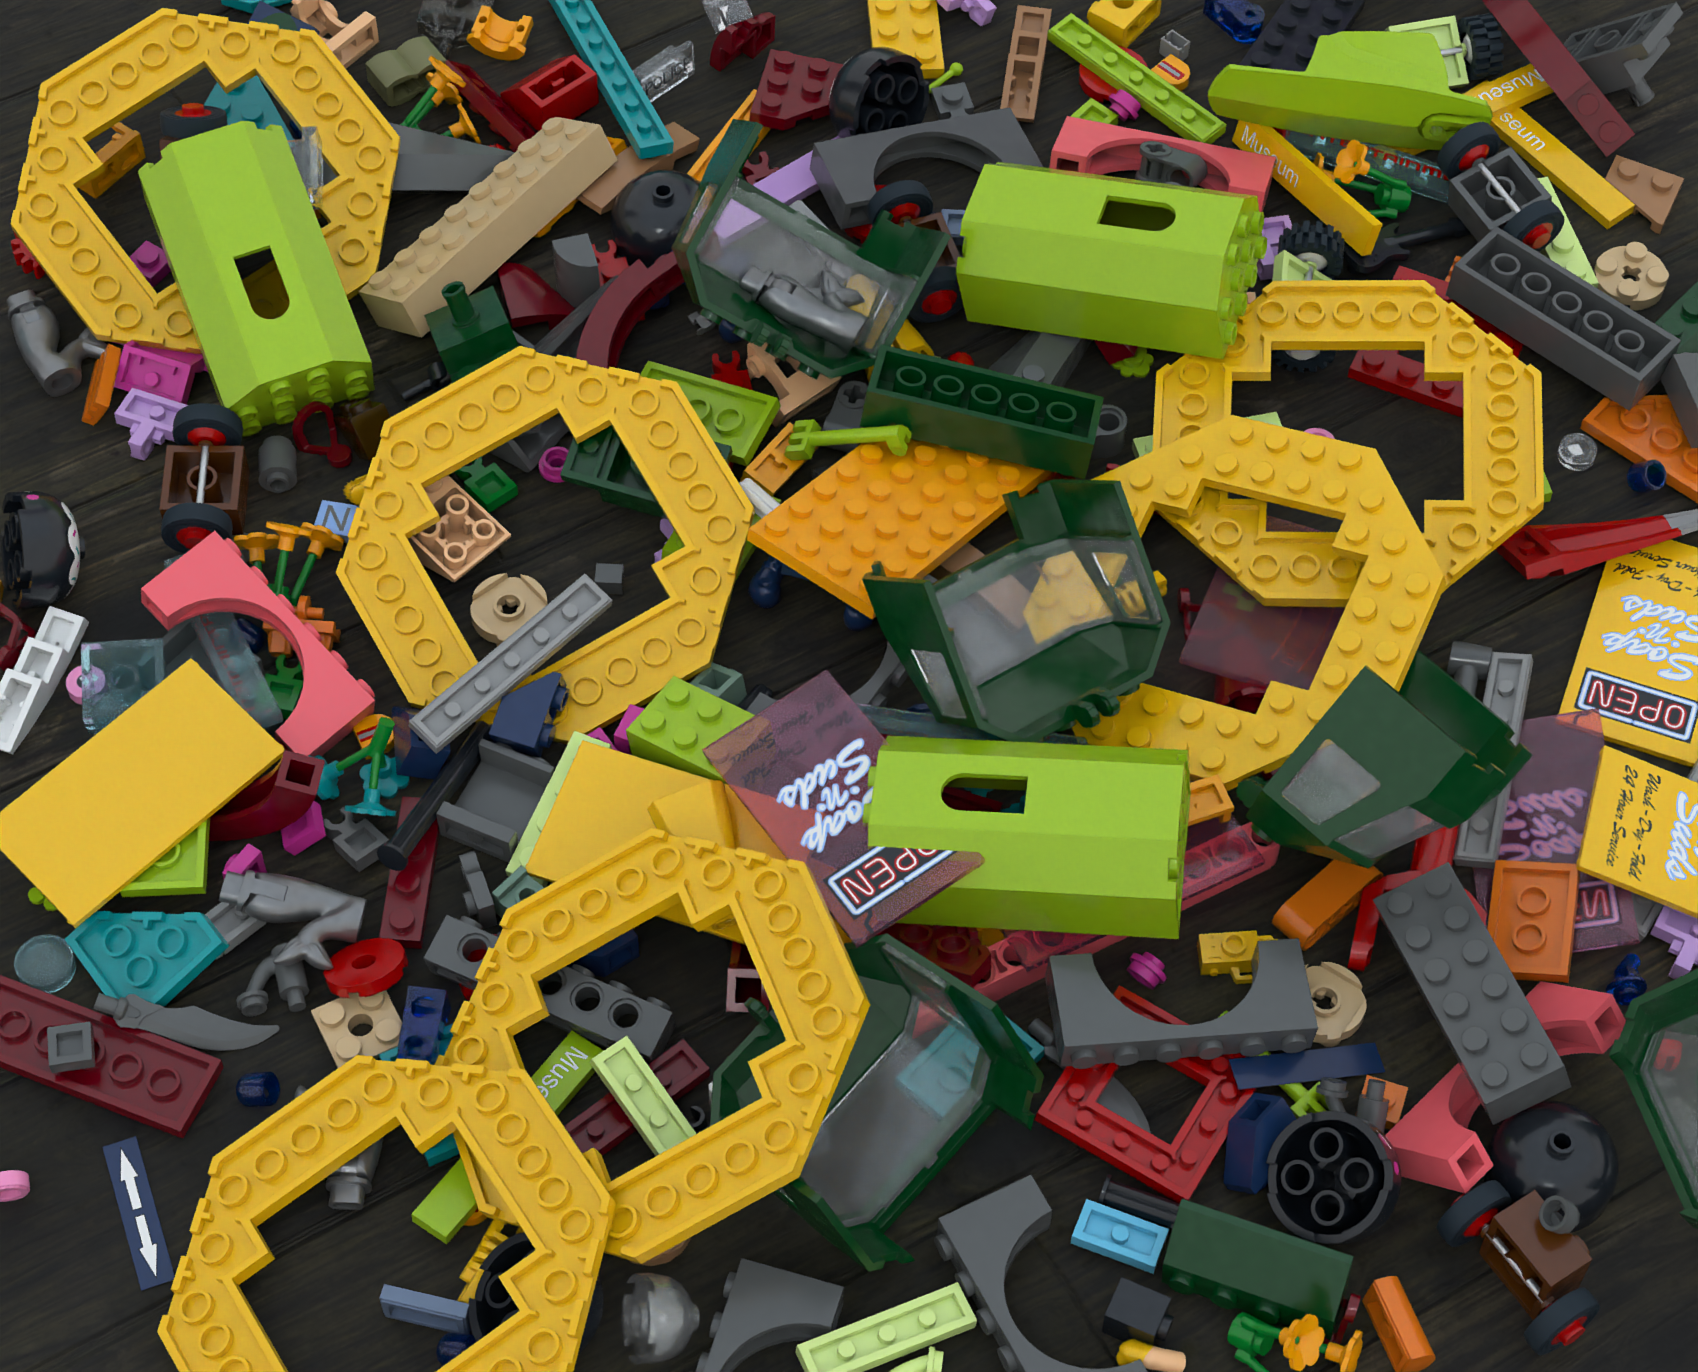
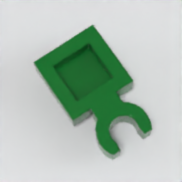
M482 456L472 461L471 466H463L455 471L456 476L464 480L465 491L488 513L518 495L517 485L495 462L485 468Z
M281 654L276 659L277 676L265 675L254 703L255 714L288 719L297 705L303 688V674L300 662L295 668H286V655Z

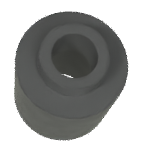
M284 436L266 438L258 451L259 484L264 489L274 493L288 491L297 483V452L292 442Z

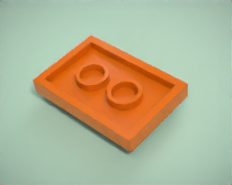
M1495 860L1487 930L1516 980L1569 983L1581 871L1576 870L1577 864Z

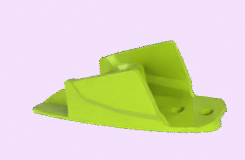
M1341 31L1332 35H1321L1317 40L1312 58L1304 72L1229 64L1216 76L1208 90L1209 104L1212 110L1220 116L1310 135L1414 149L1441 150L1444 144L1462 128L1477 122H1485L1490 125L1493 117L1492 110L1486 100L1455 93L1450 90L1446 66L1435 36L1431 33Z

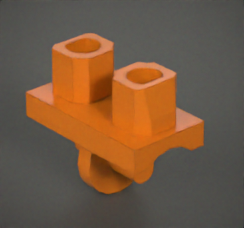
M301 595L298 605L293 606L295 609L293 614L303 624L306 622L310 623L320 634L322 645L331 652L333 642L340 643V629H336V623L333 621L310 620H323L324 608L311 607L310 596ZM263 622V629L268 634L269 653L273 657H278L281 654L286 655V658L292 657L293 648L290 643L275 628Z

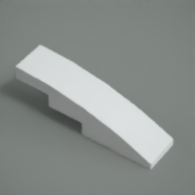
M49 606L35 639L28 636L14 670L6 669L0 682L1 751L13 755L42 713L71 662L89 624L84 617Z

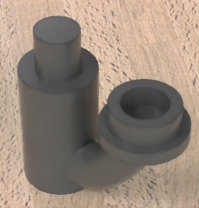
M287 943L277 945L272 949L271 955L266 957L255 969L246 992L237 997V1007L242 1011L243 1015L257 1016L267 1010L268 994L262 990L269 978L274 974L276 975L280 998L288 1001L289 1010L299 1012L306 1008L304 997L309 993V987L303 960L291 965H277L273 963L274 958Z
M1322 1077L1320 1085L1316 1087V1092L1324 1095L1328 1110L1347 1113L1341 1101V1098L1348 1097L1349 1091L1346 1090L1347 1082L1336 1078ZM1369 1079L1366 1094L1359 1095L1356 1116L1375 1125L1384 1134L1389 1100L1383 1098L1386 1082Z

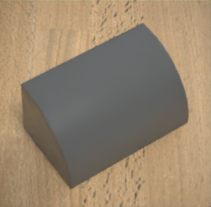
M588 233L552 240L556 289L575 309L600 288L598 263Z

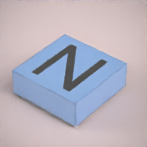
M322 500L314 525H321L330 529L333 534L342 537L344 543H348L349 538L347 536L356 508H359V506Z

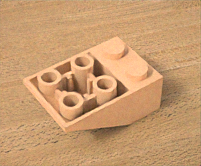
M447 475L424 488L441 521L412 536L408 541L422 565L455 583L511 538V534Z

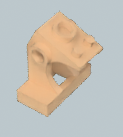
M291 1L293 4L290 10L291 16L319 30V36L345 69L379 43L376 17L367 11L363 12L351 23L346 24L337 19L338 13L335 7L328 1ZM327 33L333 36L331 39L323 38Z
M748 343V359H746L750 380L755 377H766L773 385L780 399L781 407L772 422L775 428L833 391L842 378L838 376L830 379L820 374L816 380L799 371L797 368L800 362L789 356L786 358V361L792 365L796 373L786 378L776 364L780 359L765 351L768 344L764 343V345L759 347L753 343Z

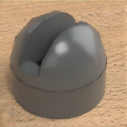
M1555 1195L1543 1202L1539 1211V1220L1546 1230L1557 1234H1569L1579 1224L1580 1213L1578 1207L1572 1201ZM1560 1208H1562V1210L1565 1213L1564 1217L1559 1212H1557Z

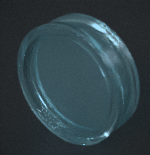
M45 934L29 939L18 949L14 959V968L21 983L46 993H53L62 989L71 981L76 970V959L72 949L63 938Z

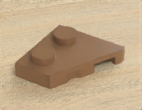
M1616 155L1605 180L1635 204L1633 215L1640 212L1652 222L1650 229L1660 234L1682 187L1684 178Z

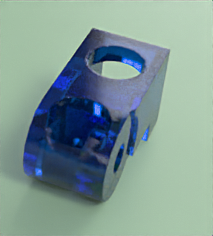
M1205 0L1203 14L1239 43H1255L1262 33L1265 13L1259 5L1249 3L1248 0Z
M408 986L397 1058L429 1061L431 1065L435 1064L439 1054V1044L442 1041L445 1023L448 1022L451 1009L446 990Z

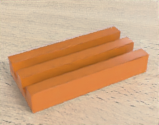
M108 344L105 352L101 353L100 359L95 361L82 422L94 426L109 408L122 353L121 348Z

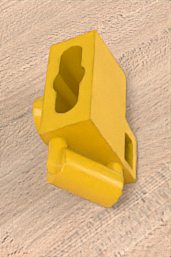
M1257 930L1199 934L1197 950L1201 975L1217 976L1218 974L1230 973L1235 984L1252 983V975L1240 976V973L1252 972L1251 960L1257 941L1278 939H1274L1271 935L1257 936Z

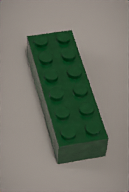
M880 344L866 393L860 426L903 425L911 431V439L934 443L955 450H963L993 459L997 458L1022 464L1026 467H1035L1060 473L1064 476L1085 479L1095 443L1104 397Z

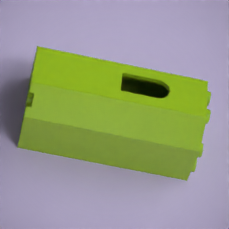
M240 121L172 142L160 151L163 158L155 165L153 163H146L138 170L148 210L221 406L230 409L240 417L243 426L242 436L256 434L263 426L269 424L290 423L294 421L298 411L313 401H321L331 408L336 402L345 399L351 400L357 397L362 399L370 391L375 390L371 359L283 128L280 125L270 124L265 128L266 130L257 129L255 122ZM271 249L289 297V307L282 316L275 319H264L253 311L235 264V259Z
M1006 162L984 164L962 218L960 236H964L962 246L963 257L957 258L956 267L957 280L967 321L1224 359L1228 345H1234L1236 341L1237 319L1239 316H1244L1246 312L1248 297L1245 293H1247L1249 287L1253 288L1255 286L1258 259H1264L1267 250V238L1262 237L1264 212H1259L1258 196Z
M887 736L878 750L877 765L870 766L868 772V790L873 787L871 803H865L863 809V828L868 829V850L876 846L958 852L876 905L874 910L877 922L1179 939L1184 858L1191 796L1188 750ZM944 787L1026 791L1024 814L955 810L943 802L942 792Z

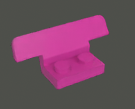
M133 340L126 344L117 343L124 345L114 383L115 388L128 392L131 388H136L187 405L195 372H208L202 354L140 346L138 342Z

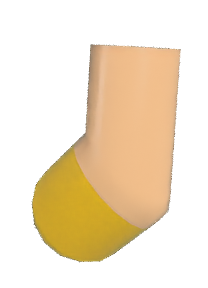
M1137 1339L1123 1342L1119 1347L1120 1351L1116 1355L1119 1366L1140 1359L1145 1368L1149 1370L1183 1372L1186 1365V1357L1183 1352L1160 1348Z

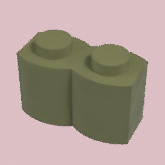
M420 36L407 40L396 50L378 53L365 63L367 79L388 106H397L411 100L419 92H426L430 88V83L425 76L428 72L433 74L436 72L434 66L428 60L431 55L444 64L447 60L426 36Z

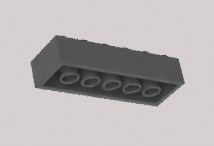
M1497 226L1454 265L1446 296L1629 411L1661 380L1660 378L1673 354L1677 353L1681 343L1679 338Z
M1449 862L1373 899L1384 927L1493 1125L1571 1087L1565 1065Z

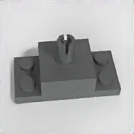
M1674 2L1572 33L1563 45L1603 94L1625 89L1632 99L1634 106L1639 107V105L1642 106L1651 101L1655 96L1654 91L1651 90L1644 76L1670 46L1671 43L1666 36L1673 32V25L1682 16L1683 12L1678 3Z

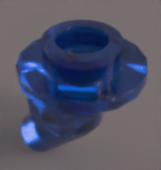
M1633 953L1627 954L1619 963L1613 973L1614 979L1605 989V993L1613 994L1616 1002L1620 1005H1630L1632 999L1643 995L1647 990V983L1637 970L1641 960Z

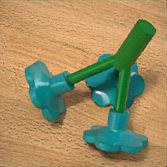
M381 717L370 744L340 762L335 760L327 764L322 756L316 755L314 757L325 760L317 790V795L322 800L337 798L340 793L337 786L338 777L344 774V769L369 755L372 757L371 763L364 765L359 773L361 780L364 782L363 802L357 805H345L344 811L378 816H396L397 811L387 809L380 804V796L385 799H391L397 795L399 789L407 787L410 783L409 776L397 775L395 757L389 758L384 754L395 725L394 721L387 717Z

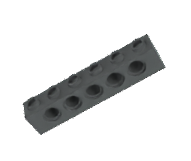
M446 915L423 959L430 972L457 984L460 983L462 986L474 991L478 983L475 975L482 960L470 962L467 960L468 956L478 949L487 951L488 947L494 948L501 932H498L495 936L483 931V926L469 917L461 916L458 920ZM573 964L571 968L565 966L538 981L541 993L543 987L549 982L557 981L562 983V987L557 993L552 995L542 993L550 1016L542 1019V1021L569 1033L574 1031L588 1041L606 1049L625 1036H628L647 1064L662 1055L676 1027L673 1012L670 1011V1006L654 997H648L647 1000L632 995L633 991L629 987L617 981L611 980L609 984L594 978L595 974L580 965ZM587 998H597L600 1000L599 1005L594 1010L583 1011L579 1009L582 1001ZM625 1014H634L638 1017L636 1023L627 1028L619 1027L617 1021Z

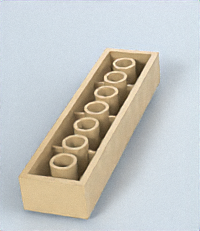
M560 117L547 120L542 125V129L531 139L522 142L512 156L497 164L493 169L494 172L485 180L472 186L469 194L458 204L450 206L440 220L433 226L424 229L413 244L399 251L395 255L394 260L382 271L373 274L369 278V283L358 292L377 325L421 338L429 332L430 328L424 315L448 305L441 293L447 284L455 281L463 282L467 295L472 293L618 160L601 125Z

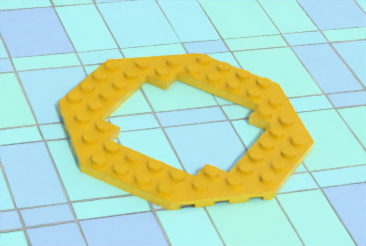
M161 8L41 83L36 116L33 117L28 140L29 148L26 162L23 163L18 186V199L10 224L13 231L97 340L123 344L133 340L138 342L140 346L201 354L176 283L171 284L157 294L78 192L77 188L105 171L104 164L87 144L88 141L204 68H207L226 94L257 75L337 176V178L310 194L312 203L329 223L321 228L347 299L350 300L359 294L358 291L369 283V278L377 273L400 149V136L315 30L300 28L299 32L279 29V25L255 21H250L249 24L229 21L228 17L201 13L198 16L178 14V11L174 9ZM272 260L242 280L251 307L258 316L264 319H275L287 311L289 297L275 260Z
M1425 280L1272 281L1262 289V294L1250 304H1247L1244 316L1238 317L1236 322L1238 327L1236 341L1234 345H1228L1224 359L1184 353L1172 365L1167 363L1156 372L1152 451L1230 416L1232 411L1233 381H1271L1272 350H1424V381H1463V500H1424V533L1422 535L1445 576L1446 585L1443 589L1444 592L1543 510L1542 374L1532 364L1525 365L1515 357L1513 349L1490 332L1487 335L1474 324V319L1453 302L1448 304L1435 293L1436 289ZM1205 486L1190 518L1155 509L1158 514L1263 606L1346 607L1366 563L1334 555L1332 544L1338 532H1266L1267 501L1259 499H1228L1229 492Z
M519 346L384 421L380 433V444L376 456L372 458L364 483L365 490L359 508H356L347 536L349 540L343 559L340 558L336 574L412 707L425 708L474 667L478 661L408 541L412 536L441 521L424 488L558 413L577 444L612 426L684 547L651 565L669 597L667 600L534 675L530 674L509 692L511 693L552 672L561 673L567 684L566 688L569 689V697L562 712L557 711L552 724L556 726L553 741L568 745L574 731L588 735L597 728L601 727L603 729L622 718L630 704L641 707L652 701L673 676L687 681L711 667L755 510L676 381L663 378L661 381L642 377L637 372L610 366L607 369L590 365L584 360L558 354L555 357L538 353L532 348ZM501 700L475 722L484 721L487 724H493Z
M1230 415L1091 479L1121 482L1140 538L1155 509L1190 518L1206 486L1343 520L1332 544L1334 555L1366 563L1309 690L1271 680L1256 714L1140 683V688L1136 692L1116 697L1120 702V711L1116 715L1106 717L1100 713L1101 722L1091 728L1082 727L1076 720L1077 723L1072 729L1079 745L1188 750L1190 780L1198 781L1218 774L1226 791L1236 788L1243 779L1263 770L1267 774L1280 768L1364 666L1367 665L1396 691H1400L1446 585V580L1376 449ZM1073 550L1045 559L1020 613L1034 644L1037 645L1070 626L1104 617L1110 603L1078 551ZM1100 551L1119 585L1130 563L1131 555L1128 552ZM1326 739L1318 748V750L1326 746H1329L1334 742H1332L1330 739Z
M655 828L646 830L506 909L499 924L503 928L494 948L488 947L475 975L478 983L469 1002L463 1001L450 1029V1032L453 1034L444 1056L438 1055L434 1064L441 1066H451L452 1063L485 1066L487 1070L508 1071V1068L525 1069L513 1036L550 1016L538 981L681 901L691 925L697 932L733 913L786 1041L748 1061L761 1093V1099L611 1181L601 1153L594 1147L583 1153L616 1202L604 1253L640 1264L800 1177L870 1007V1002L814 876L805 862L789 859L788 861L771 858L767 853L737 847L736 850L719 846L716 842L691 836L686 838L669 835L664 830ZM458 1129L455 1130L453 1135L479 1211L488 1218L521 1227Z
M356 1055L213 1156L208 1170L211 1179L205 1198L199 1199L189 1230L193 1234L186 1256H181L171 1286V1290L174 1292L168 1314L162 1315L157 1333L179 1372H288L239 1287L241 1283L275 1260L257 1226L400 1124L421 1154L458 1129L536 1250L499 1276V1279L520 1311L436 1372H573L616 1202L525 1069L508 1068V1071L487 1070L485 1066L452 1063L451 1066L431 1065L429 1061L396 1058L394 1062L376 1060L373 1056Z

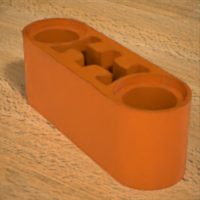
M1334 859L1279 908L1272 919V924L1289 939L1299 938L1301 949L1306 951L1360 904L1363 888L1381 879L1383 873L1375 866L1365 868Z

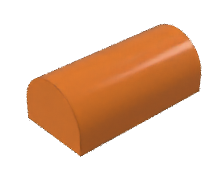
M1387 1276L1374 1280L1362 1302L1395 1372H1419L1427 1368L1435 1361L1436 1356L1397 1276Z

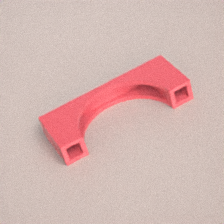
M1070 116L1066 117L1051 152L1049 168L1103 175L1116 171L1140 170L1142 155L1139 152L1140 145L1147 141L1162 142L1169 147L1197 154L1205 161L1207 175L1198 184L1199 186L1210 190L1258 196L1259 212H1263L1276 160V157ZM1182 170L1184 176L1190 179L1188 174Z
M214 531L141 588L142 604L168 631L187 619L214 612H233L249 615L275 628L292 646L300 662L303 674V688L300 698L288 719L275 731V740L282 744L287 751L313 757L316 755L323 756L351 733L355 725L365 717L374 714L375 700L373 698L375 694L364 680L358 679L356 681L347 671L348 665L335 650L329 652L322 645L320 634L310 623L306 622L303 624L293 614L295 609L284 595L279 594L276 596L267 586L269 583L265 575L256 566L250 568L241 559L242 553L237 545L229 538L223 540Z
M1540 981L1525 996L1559 1057L1577 1053L1604 1054L1614 1044L1615 1039H1619L1626 1023V1019L1613 994ZM1459 1063L1385 1136L1397 1154L1401 1177L1466 1194L1494 1165L1476 1132L1468 1129L1471 1117L1481 1102Z

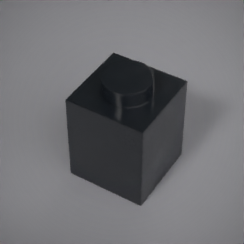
M1121 1277L1105 1313L1102 1333L1123 1342L1130 1339H1137L1151 1345H1155L1157 1339L1165 1342L1174 1320V1316L1168 1314L1171 1298Z

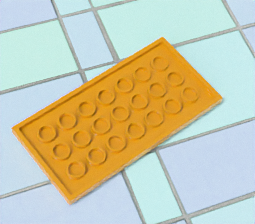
M913 439L906 443L908 449L904 456L893 454L888 448L887 442L861 443L752 525L748 530L747 541L873 620L876 614L862 578L866 573L873 571L871 565L874 561H881L887 577L923 579L1007 511L1002 497L1003 494L1018 490L1019 496L1024 497L1053 472Z

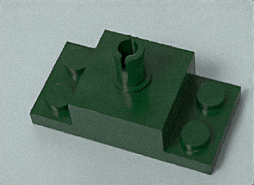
M455 281L449 283L441 291L448 305L424 315L452 383L519 347L493 286L468 296L463 282Z
M612 426L605 428L579 444L573 438L560 474L563 481L598 490L604 502L667 519ZM714 441L726 463L729 464L733 452L732 447Z

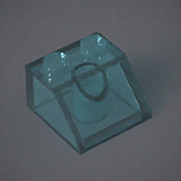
M163 638L81 643L82 717L88 734L100 732L167 677Z

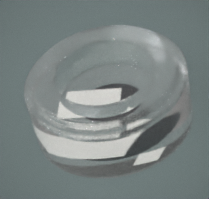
M1568 434L1560 442L1557 452L1558 460L1564 467L1570 470H1586L1595 461L1597 445L1592 438L1585 434Z

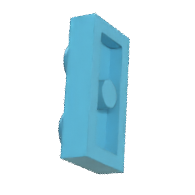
M1086 1199L1073 1231L1071 1244L1154 1274L1169 1229Z

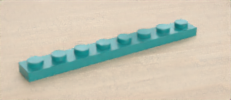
M549 0L583 62L597 73L598 88L638 158H654L673 153V139L592 1Z

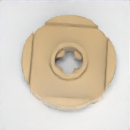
M1630 242L1626 246H1618L1605 251L1598 257L1594 268V274L1599 282L1597 288L1623 305H1630V309L1636 311L1655 305L1660 300L1669 278V272L1662 261L1656 255L1647 251L1646 246L1639 242ZM1626 274L1636 277L1637 281H1633L1631 278L1624 279L1623 276Z
M507 573L491 576L480 583L472 595L473 602L470 607L472 624L480 636L489 642L496 643L497 647L548 605L547 595L543 587L535 579L527 575L520 574L521 578H508ZM507 604L509 607H514L517 605L518 608L512 614H504L502 606Z
M1321 962V966H1311L1307 968V964L1305 969L1318 1025L1313 1042L1320 1043L1326 1047L1337 1046L1341 1040L1352 1036L1362 1024L1367 1008L1366 999L1362 992L1363 986L1354 973L1339 964ZM1325 996L1330 997V1006L1332 1008L1321 1009L1317 1007V1003L1313 998L1321 1000Z

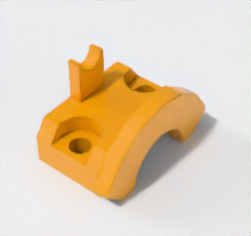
M482 5L471 30L472 33L468 34L466 40L476 50L498 60H518L525 54L526 47L524 46L533 27V19L530 16L523 15L519 21H508L496 15L491 7Z

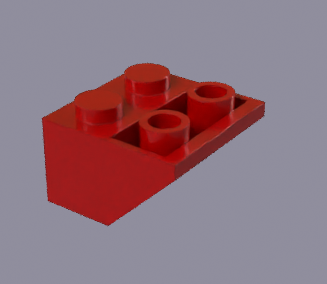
M573 54L551 61L501 92L500 96L539 132L542 129V125L551 118L560 117L573 120L599 103L597 73Z

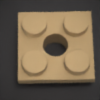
M386 990L369 997H360L358 992L349 993L350 998L340 997L311 1010V1014L337 1068L356 1055L373 1056L375 1059L380 1058L379 1054L411 1041ZM359 1024H369L373 1027L364 1036L351 1034L352 1029Z

